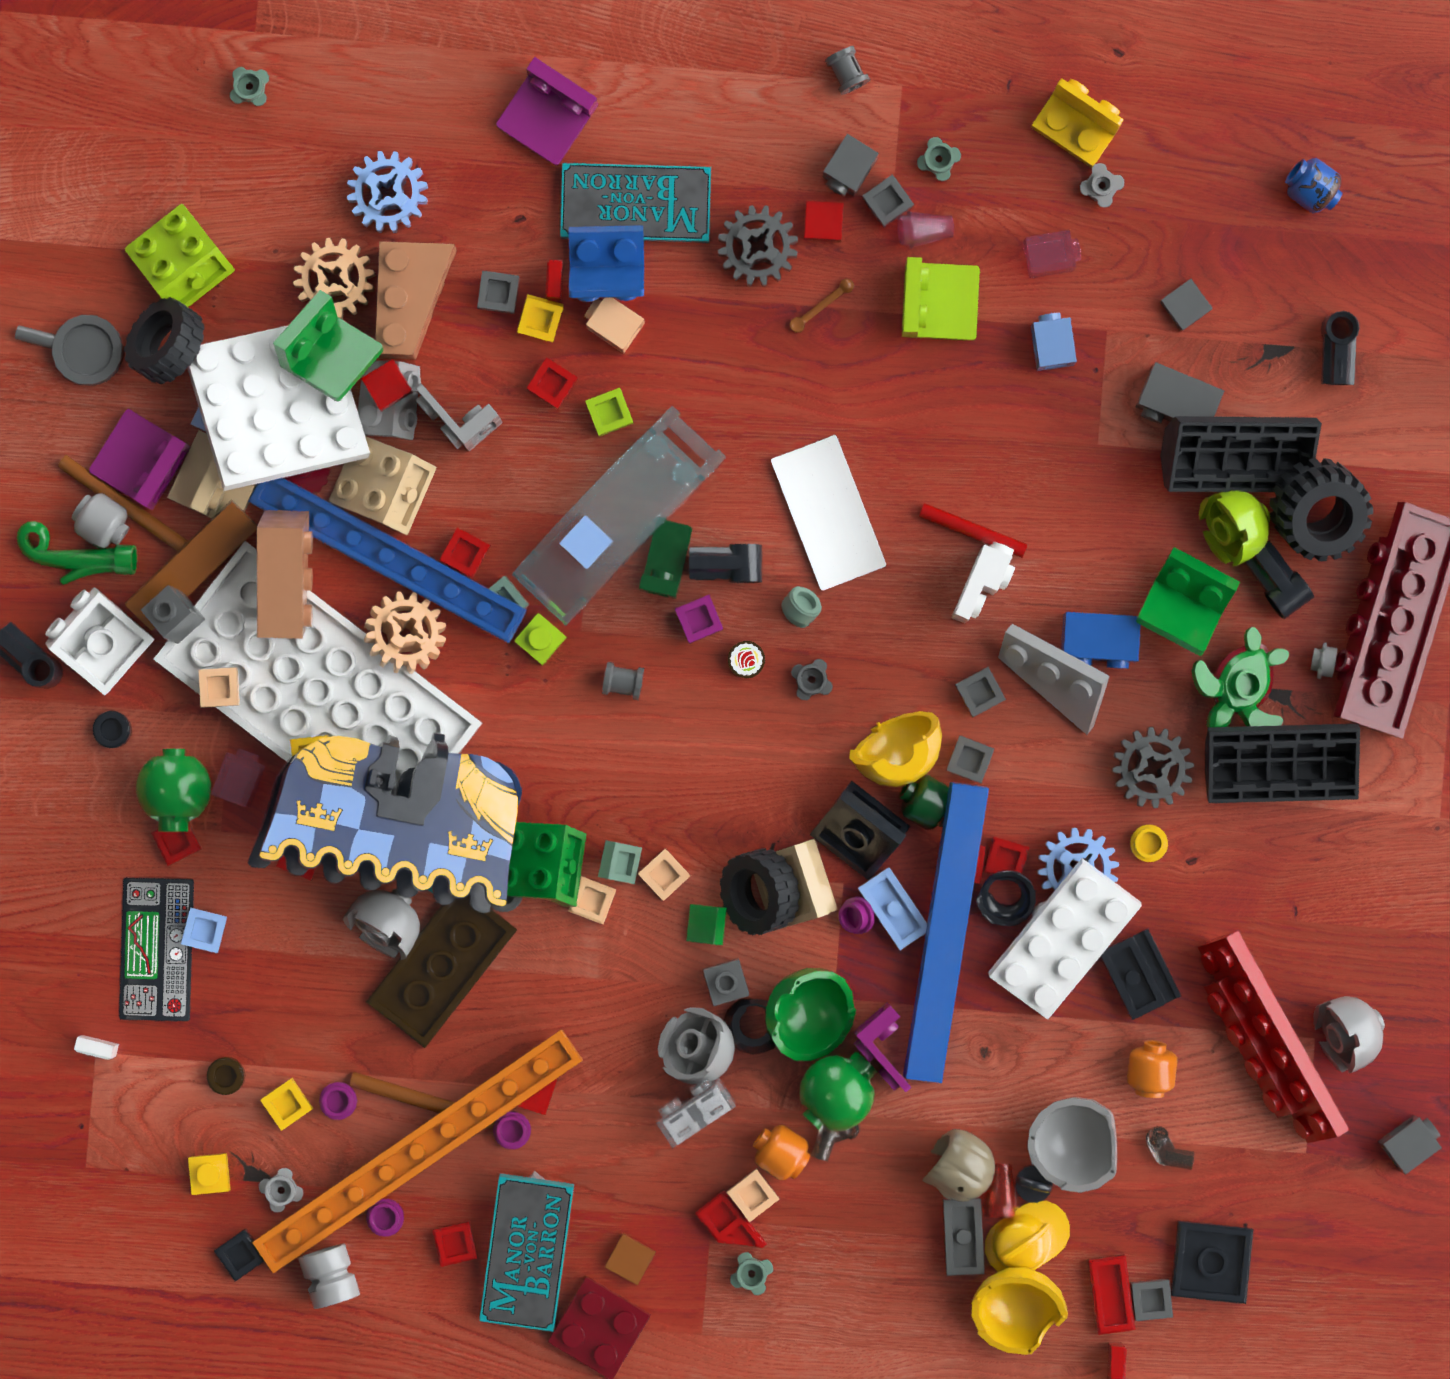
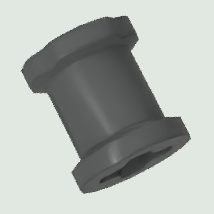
M854 46L844 48L825 59L827 67H832L840 84L838 90L841 95L855 91L871 80L868 74L863 73L855 57L856 50Z
M607 662L602 694L608 695L609 692L632 696L633 700L639 701L645 668L639 667L637 670L615 667L613 662Z

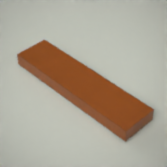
M231 499L125 602V606L152 631L155 627L141 609L167 585L189 596L257 530L258 525Z

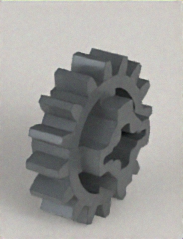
M750 205L748 215L743 216L738 210L735 211L736 223L727 220L724 222V227L729 233L719 234L718 241L726 244V247L718 250V256L728 257V260L723 264L724 270L735 269L733 275L735 281L743 275L747 277V286L751 287L754 279H760L762 287H766L767 277L772 276L775 281L779 282L781 280L780 269L788 272L791 271L792 266L786 260L787 258H797L798 252L790 249V245L796 244L798 237L788 236L787 233L793 228V224L791 222L783 225L780 223L782 212L779 211L772 217L769 216V206L765 205L761 213H756L754 206ZM754 222L764 223L758 229L749 230L745 227V225ZM776 232L779 233L783 242L782 254L773 246L772 239ZM765 234H767L764 242V248L767 251L764 253L759 250L750 257L751 244L749 241L758 242L760 238L763 239ZM734 239L743 248V254L739 261L733 252L732 245ZM766 262L771 266L764 270H752L754 264Z
M1153 727L1147 728L1146 737H1142L1138 730L1132 732L1134 742L1131 743L1123 739L1120 743L1125 749L1124 753L1116 752L1113 755L1114 758L1121 761L1120 766L1111 768L1113 773H1121L1122 778L1115 783L1116 787L1126 786L1128 790L1125 792L1124 798L1129 799L1134 795L1138 796L1137 806L1140 807L1144 805L1147 799L1150 800L1152 808H1158L1159 799L1163 798L1167 805L1172 804L1171 794L1174 792L1177 795L1183 796L1185 792L1180 786L1181 783L1192 782V778L1185 775V769L1193 768L1194 763L1185 762L1184 757L1191 752L1190 749L1180 750L1178 748L1182 739L1180 736L1173 738L1171 741L1167 739L1168 729H1163L1159 736H1155ZM1149 742L1162 744L1170 752L1164 755L1155 752ZM1136 749L1138 756L1136 767L1128 772L1129 759ZM1149 757L1153 762L1168 760L1157 770L1159 776L1156 778L1153 774L1138 776V773L1144 771V768L1148 766L1147 759ZM1177 764L1176 777L1173 783L1169 785L1167 776L1170 767ZM1141 781L1150 783L1157 793L1145 792L1135 784Z

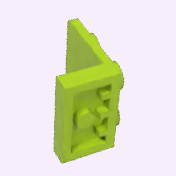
M183 204L177 206L125 248L127 254L162 299L171 297L187 307L191 306L235 271L230 262Z
M907 257L905 262L902 337L975 340L977 335L980 268L973 265L922 263V258Z

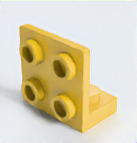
M1061 78L1052 96L1031 125V128L1092 168L1117 133L1123 119L1118 116L1120 111L1111 103L1105 100H1101L1098 103L1087 95L1089 90L1078 81L1070 79L1067 82Z

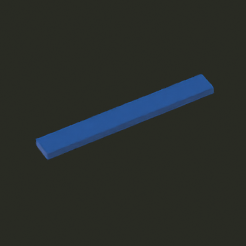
M284 477L257 483L248 502L263 510L309 511V531H312L314 538L507 643L511 642L527 609Z
M950 782L903 1072L905 1079L942 1083L989 793L988 787Z

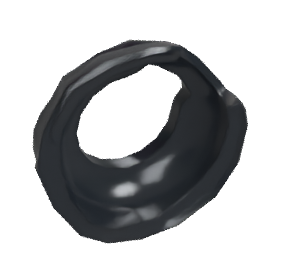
M1013 870L997 871L984 882L976 901L981 914L991 924L1016 926L1024 922L1032 914L1036 904V892L1031 881L1020 872ZM1009 880L1015 882L1020 887L1021 897L1012 905H1004L997 902L988 891L994 881Z
M739 999L727 1010L723 1021L726 1022L731 1030L735 1048L739 1051L754 1055L765 1053L776 1047L768 1032L759 1039H751L746 1037L740 1029V1019L746 1012L747 1007L758 1006L764 1008L766 1014L768 1000Z

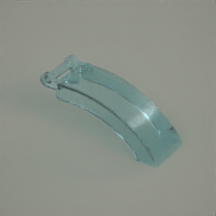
M671 406L604 473L512 574L565 626L727 458L719 449L715 451L691 429L679 417L681 413L674 406ZM668 427L705 461L702 467L696 465L663 433ZM584 516L592 520L613 540V543L588 569L559 544Z

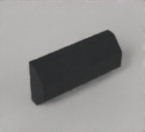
M1175 416L1165 427L1160 454L1164 486L1169 492H1229L1236 490L1243 492H1273L1272 490L1276 483L1280 485L1283 483L1284 480L1281 476L1286 471L1291 474L1295 471L1293 466L1301 462L1306 466L1308 465V459L1316 458L1322 423L1317 418Z
M1358 724L1208 727L1205 739V780L1208 803L1359 799L1360 727Z

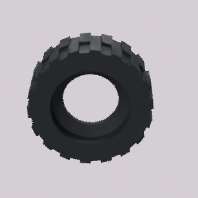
M169 297L168 299H159L156 303L153 302L149 305V308L139 315L140 317L132 325V329L126 338V346L124 347V352L126 353L125 361L129 363L128 366L155 384L156 382L158 384H165V382H171L177 376H181L185 369L193 363V359L199 353L201 342L204 339L203 330H205L201 316L180 301ZM171 331L165 344L158 350L164 337Z
M761 848L737 855L735 858H731L727 862L728 865L722 870L720 897L724 903L723 907L727 908L726 912L730 916L731 922L736 924L742 932H748L749 935H762L788 926V923L794 920V915L799 909V884L794 876V870L791 865L787 864L786 859L782 855L776 854L774 850ZM753 874H757L766 886L768 893V908L766 910H762L754 899L751 889Z

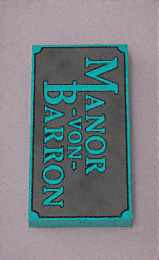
M562 163L560 238L569 239V227L643 225L644 241L709 243L711 167Z
M500 1173L479 1321L554 1332L574 1184Z

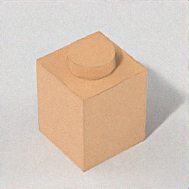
M604 297L602 301L599 299L595 300L585 314V317L589 319L586 324L587 329L623 354L645 324L641 316L613 297Z

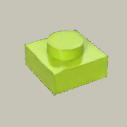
M620 388L585 401L599 437L634 424Z
M537 613L514 641L541 665H544L567 637L541 614Z

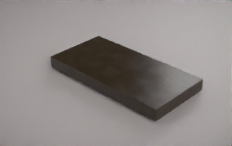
M469 895L460 899L455 898L450 904L441 905L418 935L407 957L398 960L366 1002L426 1048L518 929L491 908L487 913L474 911L469 904Z

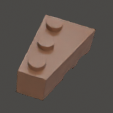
M379 241L376 341L381 343L384 349L378 357L379 359L416 360L430 324L432 313L444 287L449 268L456 255L457 249L455 244Z
M264 510L257 526V638L303 639L306 627H312L313 606L307 604V591H312L313 570L308 568V554H312L313 533L309 531V511Z

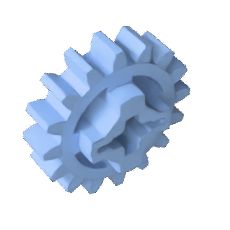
M379 151L378 161L373 162L366 156L364 157L367 166L365 169L356 166L353 168L358 179L348 180L347 185L354 189L355 193L349 194L347 200L351 203H358L352 212L355 216L365 214L362 221L365 227H368L374 221L376 222L377 232L382 233L385 225H389L392 232L397 233L398 223L402 222L409 228L411 227L409 220L411 215L418 218L422 216L417 205L427 204L428 199L420 195V192L428 189L427 182L417 181L423 175L421 168L410 170L413 163L410 157L401 163L399 162L398 152L394 151L391 158L386 159L383 152ZM385 168L392 169L389 174L378 176L374 173ZM407 178H409L412 184L411 199L403 191ZM364 185L372 192V199L368 207L363 199ZM393 185L395 197L386 196L382 200L380 188L382 186L389 188ZM399 209L401 211L396 215L381 216L386 210Z
M1071 828L1069 838H1066L1062 832L1056 833L1059 842L1055 845L1047 841L1045 845L1050 850L1049 855H1039L1038 859L1046 863V868L1037 870V874L1046 875L1048 879L1041 885L1042 889L1052 887L1055 891L1073 869L1069 865L1072 860L1079 862L1081 858L1085 859L1087 856L1088 858L1085 861L1095 867L1094 861L1099 855L1103 865L1102 873L1112 881H1118L1116 876L1110 874L1111 869L1119 867V862L1109 860V856L1115 852L1114 847L1106 849L1102 847L1106 839L1104 836L1098 837L1095 841L1092 840L1091 829H1087L1083 837L1079 836L1077 828ZM1073 843L1087 845L1081 853L1072 854L1064 848ZM1055 859L1061 863L1062 876L1058 882L1053 872Z

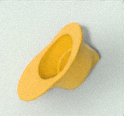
M1049 1201L1030 1202L1021 1206L990 1229L985 1240V1254L989 1263L997 1272L1006 1268L1027 1267L1036 1270L1057 1256L1065 1248L1070 1237V1224L1067 1216L1058 1205Z

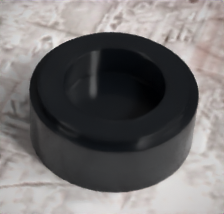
M104 712L96 718L93 724L94 738L103 747L119 748L125 745L131 737V723L120 712Z

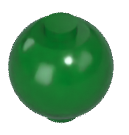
M162 749V756L152 757L141 768L136 781V796L145 814L158 822L159 832H188V822L198 817L205 810L210 800L211 781L204 765L194 756H185V749Z
M856 1051L850 1058L835 1055L816 1061L806 1071L800 1084V1102L806 1109L802 1116L817 1130L822 1125L831 1131H843L857 1126L867 1117L873 1106L875 1090L871 1085L870 1079L877 1073V1070Z

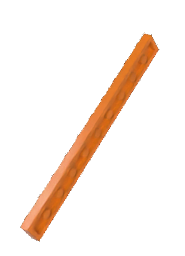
M558 1031L252 1243L272 1273L277 1272L582 1062V1057L564 1031Z

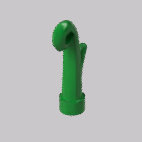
M36 521L26 522L17 532V545L22 554L29 560L44 566L71 569L70 572L61 577L60 583L63 585L79 578L99 573L115 572L116 574L134 575L136 573L137 548L135 545H116L115 548L47 550L50 536L46 526ZM30 532H35L39 535L40 542L37 547L30 543Z

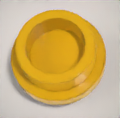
M1143 825L1132 834L1130 847L1132 853L1139 860L1154 862L1162 858L1166 853L1168 840L1164 831L1159 827Z

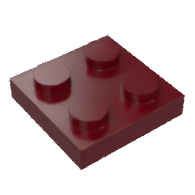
M586 1276L549 1338L548 1343L608 1379H614L651 1314Z

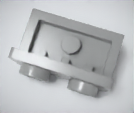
M375 360L362 377L388 361ZM395 361L412 388L413 393L384 411H380L361 380L358 415L365 436L396 437L413 440L417 425L416 399L418 398V391L416 387L421 383V369L417 365Z

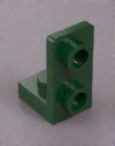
M663 519L656 521L644 574L641 577L640 591L672 599L677 598L692 534L691 526Z

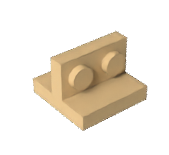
M199 430L167 498L213 518L231 499L245 512L249 504L248 500L257 484L223 491L208 436Z
M815 839L776 851V854L782 855L786 859L787 864L791 865L794 870V876L799 884V909L794 915V920L789 922L788 926L816 919L838 910ZM754 874L766 910L768 908L767 889L762 879L757 874Z

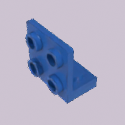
M643 225L569 227L570 298L590 302L599 299V297H615L617 300L629 301L636 297L644 296Z

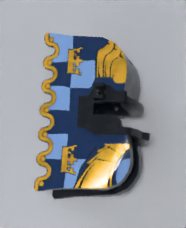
M433 732L421 762L416 764L415 768H409L401 774L397 784L396 795H391V792L394 788L395 771L400 749L397 737L389 735L378 746L356 738L343 736L321 738L289 758L275 777L261 828L247 864L252 868L262 869L270 865L271 861H277L283 855L286 859V869L294 876H301L308 869H314L321 863L323 876L330 883H339L345 876H352L358 871L360 884L368 891L376 890L381 884H388L396 880L397 892L404 898H411L418 891H427L432 887L433 898L440 905H448L455 898L460 899L469 895L471 908L479 913H487L490 911L491 905L502 907L507 902L509 863L518 807L517 793L508 773L493 760L474 754L448 753L444 734Z

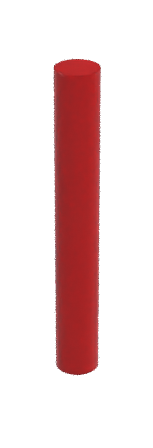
M926 503L923 504L919 517L988 545L993 544V542L1003 544L1014 550L1013 555L1023 558L1028 546L1024 542Z

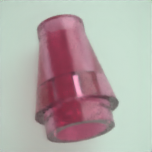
M908 211L906 215L898 217L897 230L899 242L901 245H909L910 248H915L940 239L951 238L954 236L953 218L951 215L942 216Z

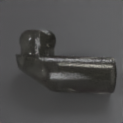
M859 1124L843 1131H831L822 1125L811 1156L828 1162L834 1143L848 1138L850 1140L856 1138L860 1132Z
M1162 1126L1153 1127L1147 1133L1146 1146L1158 1164L1192 1170L1194 1151L1176 1149L1168 1136L1169 1132Z

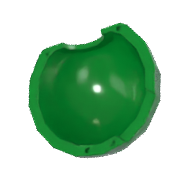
M805 968L784 977L776 984L766 1007L765 1023L769 1036L782 1054L796 1061H813L828 1055L844 1041L853 1026L857 1010L854 1008L853 993L846 983V979L823 968Z

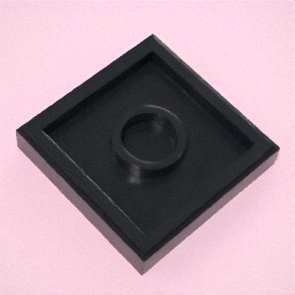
M1178 1220L1171 1296L1246 1304L1254 1229Z

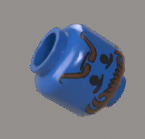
M1311 158L1307 161L1304 159L1300 160L1292 168L1285 181L1288 184V196L1313 214L1322 211L1324 208L1331 210L1339 202L1343 194L1339 190L1341 186L1340 174L1318 158Z

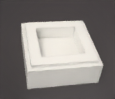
M81 1035L77 1037L74 1050L78 1053L110 1060L116 1057L119 1044Z

